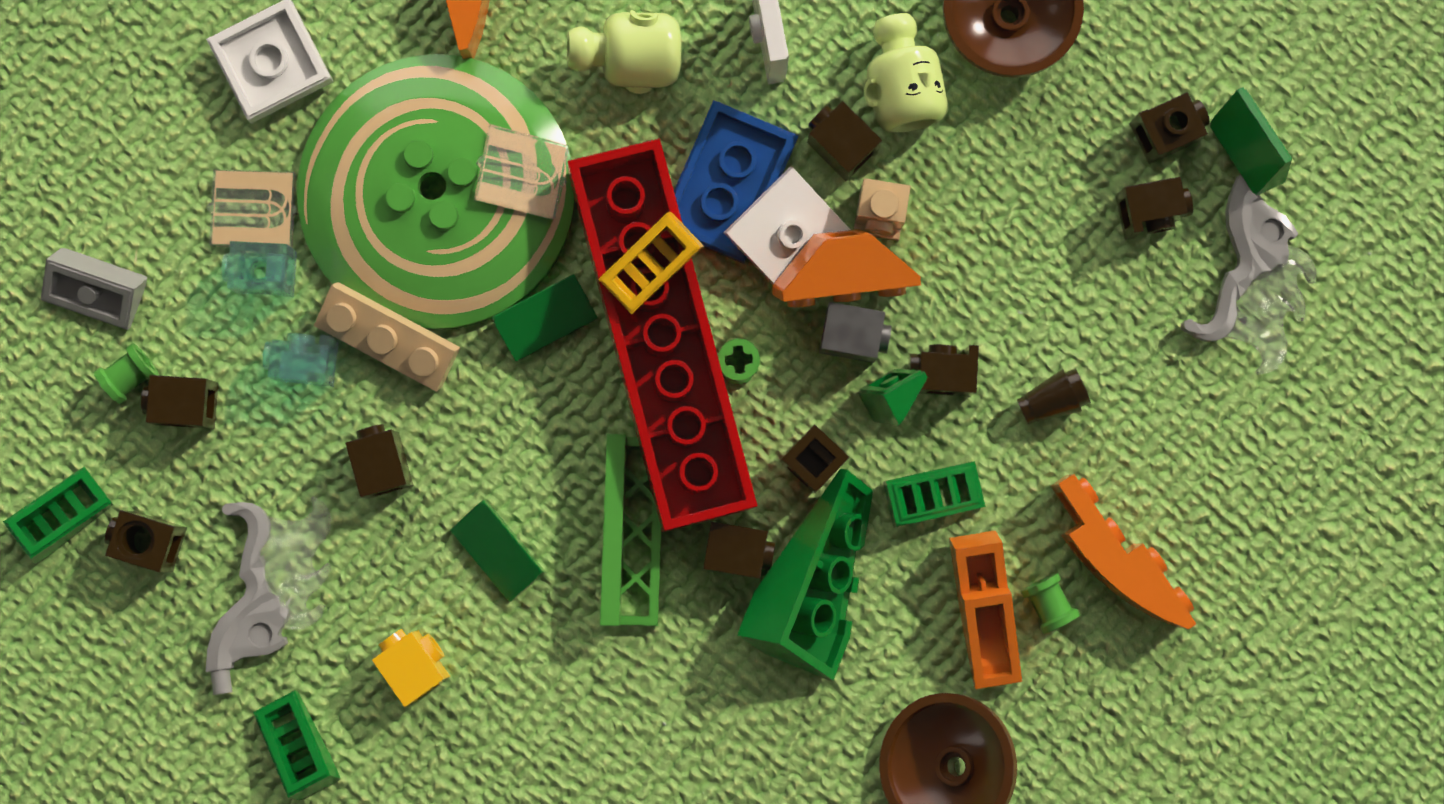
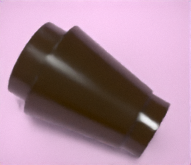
M1076 368L1066 373L1061 369L1026 393L1025 396L1017 399L1028 425L1036 421L1040 422L1082 412L1081 407L1091 403Z

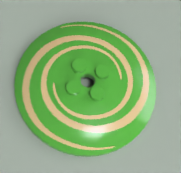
M429 54L402 58L367 72L352 82L337 95L316 122L303 151L298 172L297 205L300 224L307 246L315 262L332 284L339 282L427 330H446L472 326L492 319L494 315L521 302L537 288L557 262L566 244L575 210V197L568 174V161L572 159L565 138L548 108L528 87L507 72L488 63L473 58L463 59L462 56ZM490 129L532 139L537 142L532 147L531 157L488 146L486 156L534 169L538 168L542 173L547 174L549 178L554 174V167L551 165V157L544 143L565 148L552 218L476 199ZM485 159L484 170L535 182L538 178L535 171ZM485 172L482 174L481 183L528 195H533L535 192V187L532 184ZM539 173L540 177L537 183L548 181L544 175ZM557 174L555 178L551 181L553 184V190L557 185ZM430 176H440L446 181V190L438 199L429 200L421 194V185ZM550 183L543 186L536 185V197L550 194Z

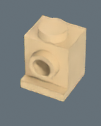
M864 178L859 192L854 230H863L876 238L899 241L900 232L906 220L911 186Z

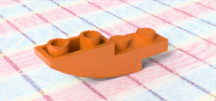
M1070 474L1051 485V488L1076 524L1061 536L1077 558L1098 580L1127 603L1157 620L1183 629H1190L1196 625V622L1190 615V612L1194 610L1192 602L1179 586L1174 589L1163 574L1168 568L1160 554L1152 546L1147 549L1143 543L1132 544L1124 550L1121 543L1125 541V537L1121 529L1112 518H1103L1095 506L1099 498L1093 487L1084 477L1078 480L1075 474Z

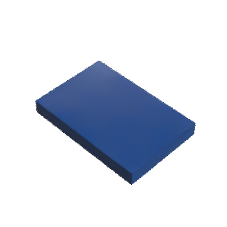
M715 100L711 104L674 193L682 223L703 244L704 248L744 264L747 257L723 232L784 173L799 135Z

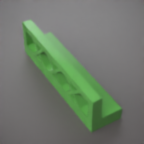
M607 434L600 625L658 626L661 525L653 495L643 485L648 480L647 474L639 480L626 466L627 447H640L637 437H627L626 434ZM627 474L634 481L635 485L625 493ZM640 488L653 502L652 514L637 527L625 514V501ZM624 520L634 530L625 540ZM652 522V539L650 541L642 530ZM639 535L651 548V561L636 574L624 562L623 548ZM624 568L632 579L622 587V572ZM649 569L650 588L640 579ZM635 582L650 596L649 616L621 615L622 594Z

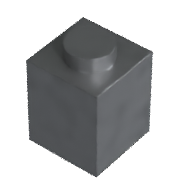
M829 302L819 353L874 363L878 358V352L887 353L892 326L884 324L885 312Z

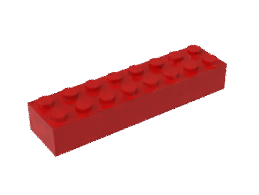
M660 138L569 160L568 174L662 533L757 507V501L692 258L633 314L598 280L667 212H672L682 222ZM667 230L660 235L678 255L685 250ZM653 243L646 248L664 268L671 263ZM639 257L632 261L650 282L657 277ZM624 270L618 275L636 296L642 291L641 287Z

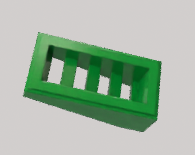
M975 461L883 482L893 528L986 507ZM964 473L970 501L961 503L955 475ZM946 478L952 505L945 507L943 506L937 479ZM928 482L934 509L927 511L919 484ZM906 486L911 488L916 513L909 515L902 492V487Z
M83 467L3 521V523L36 565L55 552L113 504L87 469ZM78 486L83 488L94 503L88 508L83 506L73 492ZM64 497L78 514L71 520H69L57 504ZM48 510L53 513L62 525L55 531L52 530L42 516ZM33 522L36 523L45 535L39 542L35 540L26 528Z
M294 690L253 712L288 798L303 800L341 780L335 763L298 691ZM293 711L295 719L275 729L272 722ZM301 730L303 736L283 745L281 739ZM308 748L309 755L292 763L290 759L292 755ZM316 766V772L300 779L298 774Z

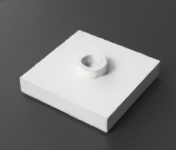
M283 0L206 39L244 115L251 124L334 82L292 0Z
M752 0L755 15L749 16L751 35L754 44H761L768 85L784 82L789 55L778 0Z
M789 167L723 233L773 285L813 234L850 230V228L793 167Z

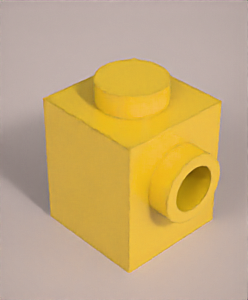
M402 629L398 630L378 645L382 653L372 659L404 707L413 704L450 677L440 662V659L445 656L442 649L429 633L422 636L419 630L410 632L407 635Z

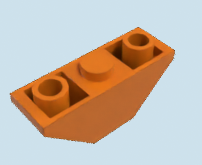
M855 229L813 234L774 282L772 293L781 301H787L788 307H808L815 305V298L833 296V301L851 302L860 300L862 292L878 291V295L883 297L906 294V287L921 286V276L872 234L863 230Z

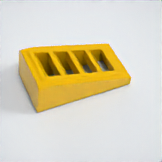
M667 212L598 280L633 314L704 246L672 212ZM667 230L685 250L678 255L660 236L664 231ZM652 243L671 262L666 268L647 251L646 248ZM637 257L657 276L651 282L632 263ZM623 270L641 287L642 291L637 296L618 277Z

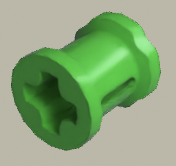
M737 338L730 340L722 346L718 353L723 377L730 384L742 385L748 383L758 371L760 364L758 349L746 339ZM734 351H742L743 358L751 359L752 363L745 365L744 373H735L734 366L725 364V361L732 359Z
M134 343L126 347L127 353L106 369L100 367L93 372L103 390L120 405L127 400L126 395L149 379L150 375L159 376L151 360Z
M1058 572L1044 577L1020 591L1023 598H1029L1042 624L1039 629L1042 634L1054 631L1080 616L1078 609L1071 608L1059 585L1061 577Z

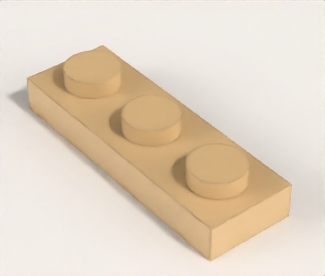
M339 282L331 285L314 323V326L436 392L442 388L461 348Z

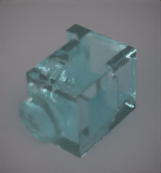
M230 241L229 254L225 253L222 259V279L227 282V288L235 293L294 297L297 251L288 244ZM262 263L267 264L266 276L262 279H256L254 276L256 266Z
M287 333L286 341L272 340V342L267 341L265 343L263 367L268 369V378L278 382L334 387L339 341L328 335H320L319 344H315L316 336Z

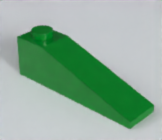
M840 469L756 588L737 636L766 655L834 681L851 635L853 621L846 620L850 592L857 593L859 577H853L856 551L865 546L873 490L848 469Z

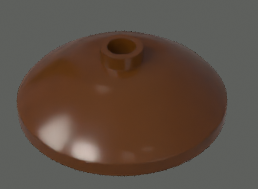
M943 0L945 28L956 50L964 59L978 69L995 76L1009 78L1031 76L1056 64L1075 42L1080 32L1084 15L1083 0ZM1005 10L1012 11L1016 16V21L1006 23L1002 20L1000 13Z
M954 693L932 694L909 704L891 723L880 751V780L889 804H1009L1017 778L1016 752L1006 726L988 706L965 695ZM959 758L965 763V771L962 775H958L955 770V763Z

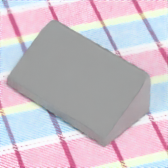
M61 248L46 259L41 300L128 330L132 325L144 293L147 277L90 256Z

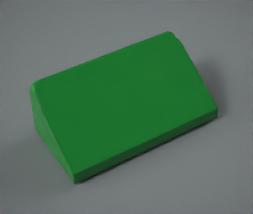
M1244 87L1237 89L1210 122V128L1252 193L1260 195L1286 182L1292 157L1247 89H1244Z
M575 274L564 278L492 317L496 328L516 362L598 319Z
M894 369L860 388L858 394L874 422L899 426L907 416L928 377L925 371Z
M483 499L450 530L509 603L546 573L487 500Z

